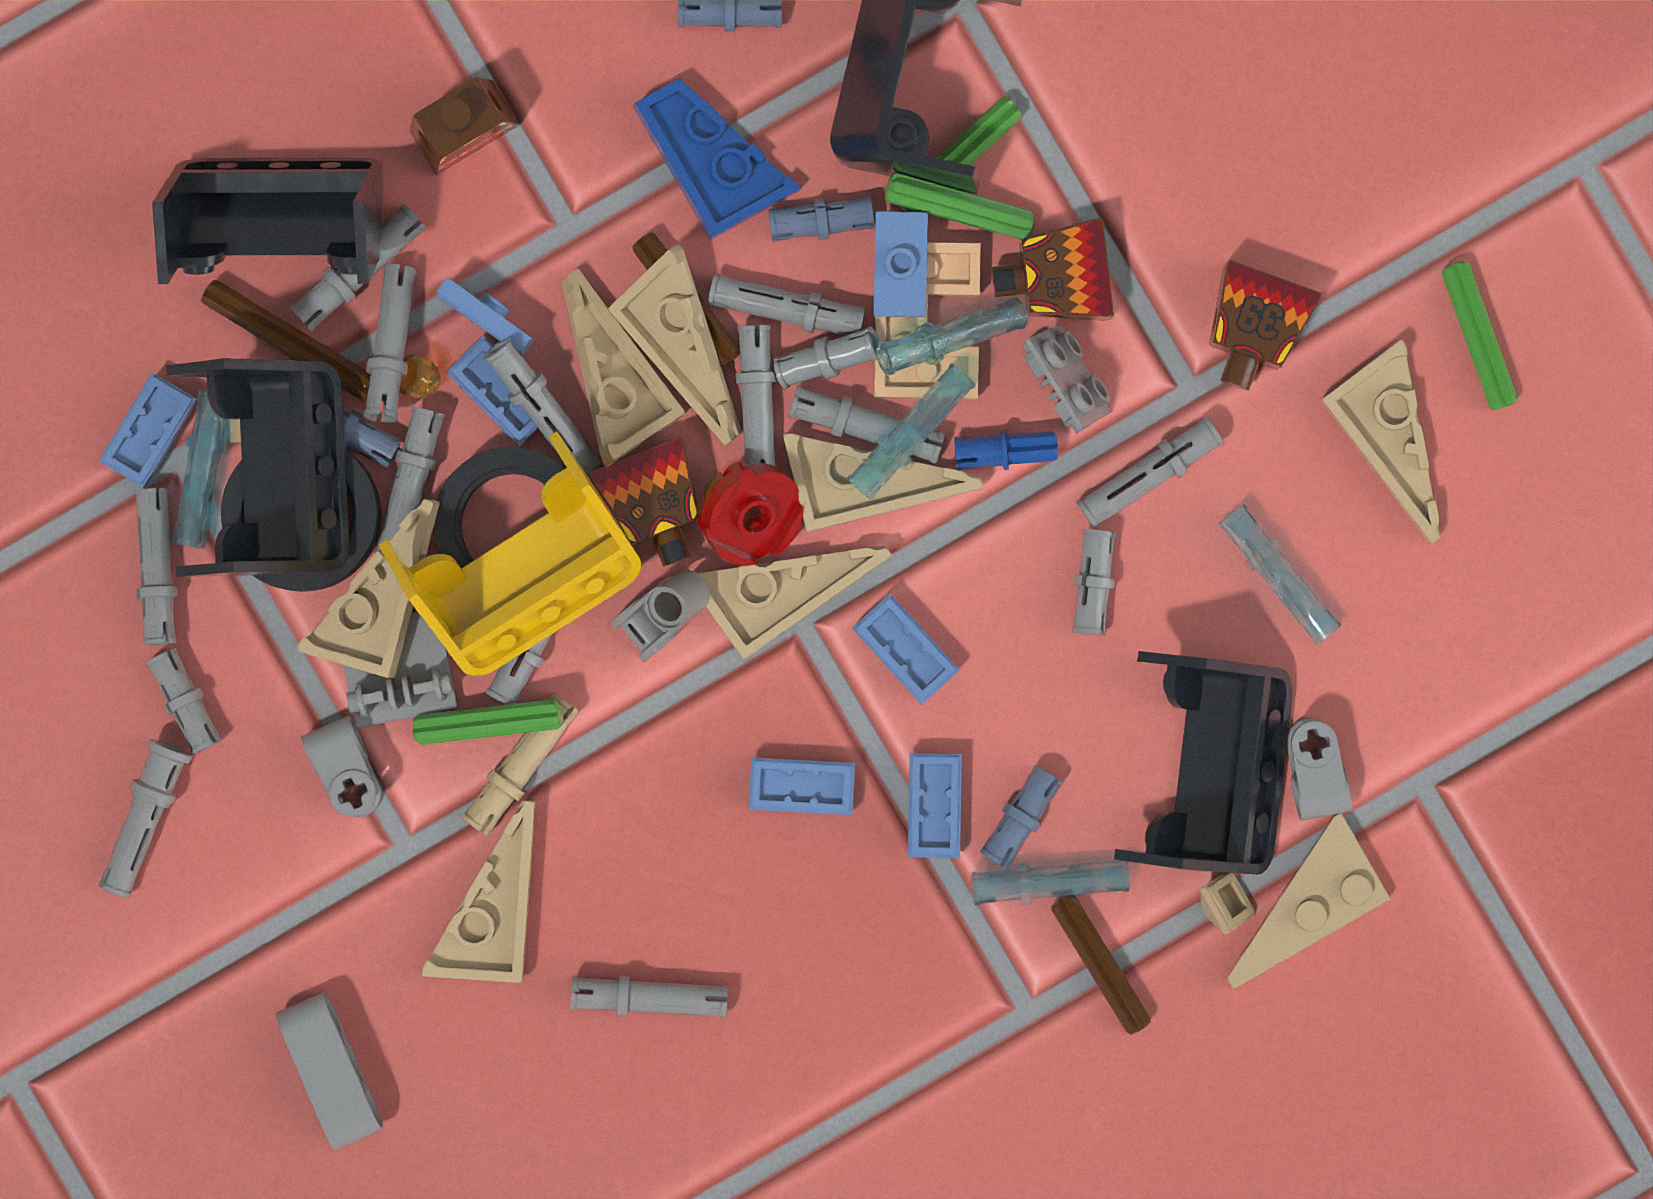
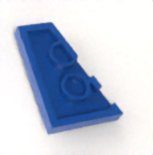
M680 78L634 103L633 108L710 241L801 189L788 175H783L766 159V155L754 144L750 145L726 123L725 118Z

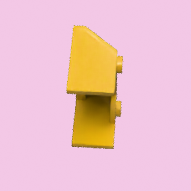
M558 431L548 437L567 468L552 476L542 489L541 500L549 513L465 567L461 568L455 559L449 555L435 554L423 558L409 568L388 539L378 544L408 600L467 675L483 676L495 671L630 585L640 573L641 560Z

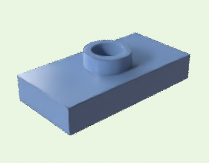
M876 212L874 317H926L928 213Z
M448 277L437 290V296L499 342L510 338L521 355L525 356L535 341L530 336L505 319L510 310L486 292L478 300Z
M484 335L480 336L445 373L516 446H520L538 427L521 405L515 406L508 398L510 390L490 364L484 360L485 353L493 345Z
M152 372L99 459V462L139 486L146 488L197 404L198 399Z
M891 594L884 598L852 628L921 705L960 670Z
M909 753L908 857L960 858L962 754Z
M752 757L748 810L852 815L855 763Z

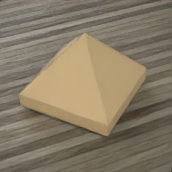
M1223 872L1200 889L1202 913L1225 935L1256 914L1234 873Z

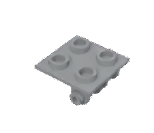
M1058 324L1025 340L1026 343L1023 345V348L1027 355L1023 358L1037 379L1043 375L1047 376V379L1042 381L1040 385L1043 388L1051 383L1056 392L1049 395L1048 399L1050 401L1057 397L1061 399L1060 402L1053 406L1066 428L1071 425L1077 434L1097 420L1113 412L1107 403L1110 401V396L1105 385L1097 376L1090 375L1081 360L1083 357L1081 346L1073 334L1069 331L1064 332L1061 325Z
M418 611L411 613L395 677L386 678L344 665L349 690L346 693L350 713H353L356 728L458 708L447 650Z

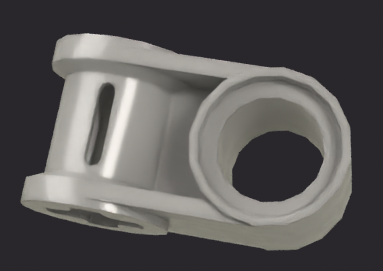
M689 569L679 570L647 594L637 599L620 613L611 624L615 629L622 628L641 651L639 658L644 663L679 634L677 631L705 608L709 600L708 585L697 572ZM673 594L679 599L681 605L675 600Z
M347 715L301 736L311 765L321 779L331 804L336 811L345 816L358 818L368 816L374 812L381 801V788L367 758L368 755L364 743L351 717ZM351 781L356 785L367 787L368 792L361 796L363 805L360 807L356 803L344 801L343 796L350 792L348 783Z
M1304 718L1295 722L1288 731L1287 751L1292 771L1293 795L1300 821L1352 811L1350 788L1345 769L1342 766L1338 739L1335 732L1327 724L1314 718ZM1311 729L1314 734L1324 737V743L1316 747L1317 754L1311 756L1309 751L1299 748V742L1307 740V731Z

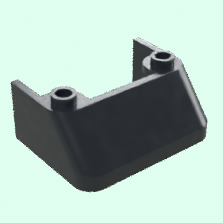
M862 0L830 134L832 151L841 164L849 168L886 176L899 173L962 192L978 194L979 180L976 167L925 156L929 142L926 123L915 112L893 107L915 9L941 13L955 7L960 0ZM991 0L1020 7L1022 4V0Z
M199 158L178 163L152 202L158 284H169L178 268H183V272L190 275L211 273L214 271V265L223 262L226 256L327 255L328 264L338 267V272L348 275L357 274L358 284H368L380 255L383 196L382 163L371 158Z
M236 358L166 365L167 376L207 377V395L213 411L223 419L240 420L245 523L226 525L218 533L215 542V563L176 566V577L333 571L342 567L349 554V526L342 384L335 368L329 363L322 361Z
M1138 651V662L1167 665V671L1163 678V689L1169 703L1173 707L1186 709L1175 811L1158 813L1148 825L1145 833L1146 851L1115 849L1114 860L1184 870L1254 875L1264 873L1271 864L1275 849L1293 694L1292 681L1289 674L1281 668Z

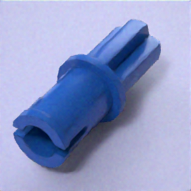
M1003 429L1001 434L954 438L957 470L988 466H1003L1004 470H1009V465L1050 462L1058 458V440L1056 433L1052 431L1007 435L1006 429Z

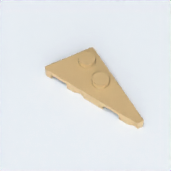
M677 244L658 259L608 310L724 446H726L740 435L742 431L684 250Z
M576 269L562 281V287L601 459L604 465L608 467L677 422L686 412L580 270Z
M1401 339L1320 401L1429 544H1433L1441 536L1438 525L1439 515L1430 483L1429 462L1422 426L1418 420L1416 394L1412 388L1406 357L1408 355L1407 347Z
M796 434L783 435L794 482L799 490L797 492L799 502L803 506V518L807 533L983 489L980 476L962 471L855 449L850 446L833 444Z
M424 499L420 506L410 511L398 525L400 529L389 541L409 568L426 557L440 504L438 501ZM376 551L350 582L348 591L343 596L338 597L327 609L329 613L310 636H305L299 642L298 652L386 678L395 677L413 605L408 600L382 551Z
M883 545L698 574L708 585L709 600L706 605L707 609L740 656L745 660L892 555Z
M523 800L494 850L467 892L465 899L448 924L436 948L422 968V976L511 983L523 982L536 801Z
M1342 813L1335 814L1330 818L1326 829L1310 853H1307L1298 867V871L1290 883L1285 886L1265 916L1264 922L1247 948L1243 949L1235 961L1233 969L1227 976V981L1232 989L1241 986L1391 900Z

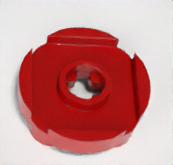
M741 461L735 462L727 467L723 477L709 492L702 512L698 517V527L705 535L709 545L726 561L741 566L758 564L755 560L756 558L763 557L769 552L775 557L784 551L796 537L803 520V506L799 503V495L797 493L799 490L797 485L782 470L773 465L765 463L748 465ZM753 506H756L761 511L760 516L757 519L749 518L743 524L746 512Z

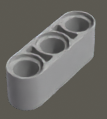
M322 992L276 1012L283 1038L331 1147L336 1151L382 1131L384 1127L379 1111L328 995Z

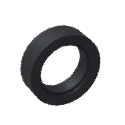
M522 447L490 449L462 463L449 476L437 498L440 504L433 527V536L438 554H446L453 557L461 568L474 561L463 539L462 518L469 499L481 485L493 478L511 474L528 476L545 485L552 476L565 468L543 453Z
M345 449L346 484L352 516L349 527V554L343 566L333 571L252 576L265 584L284 590L299 592L317 591L341 583L365 563L378 539L381 526V503L373 478L365 466L353 454ZM242 460L233 470L224 489L221 503L222 528L229 524L245 523Z

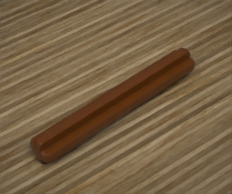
M213 280L206 287L201 298V302L296 361H322L329 363L337 371L342 389L367 403L371 374L367 373L366 370L220 281Z

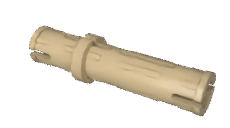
M554 692L551 694L550 699L557 700L562 706V726L554 730L524 733L496 771L491 769L486 776L489 780L461 817L487 837L514 799L519 801L525 794L521 790L531 775L580 712Z

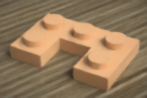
M927 242L926 317H875V332L878 336L882 352H880L881 358L875 360L874 398L978 399L979 347L927 346L928 296L979 297L981 243Z

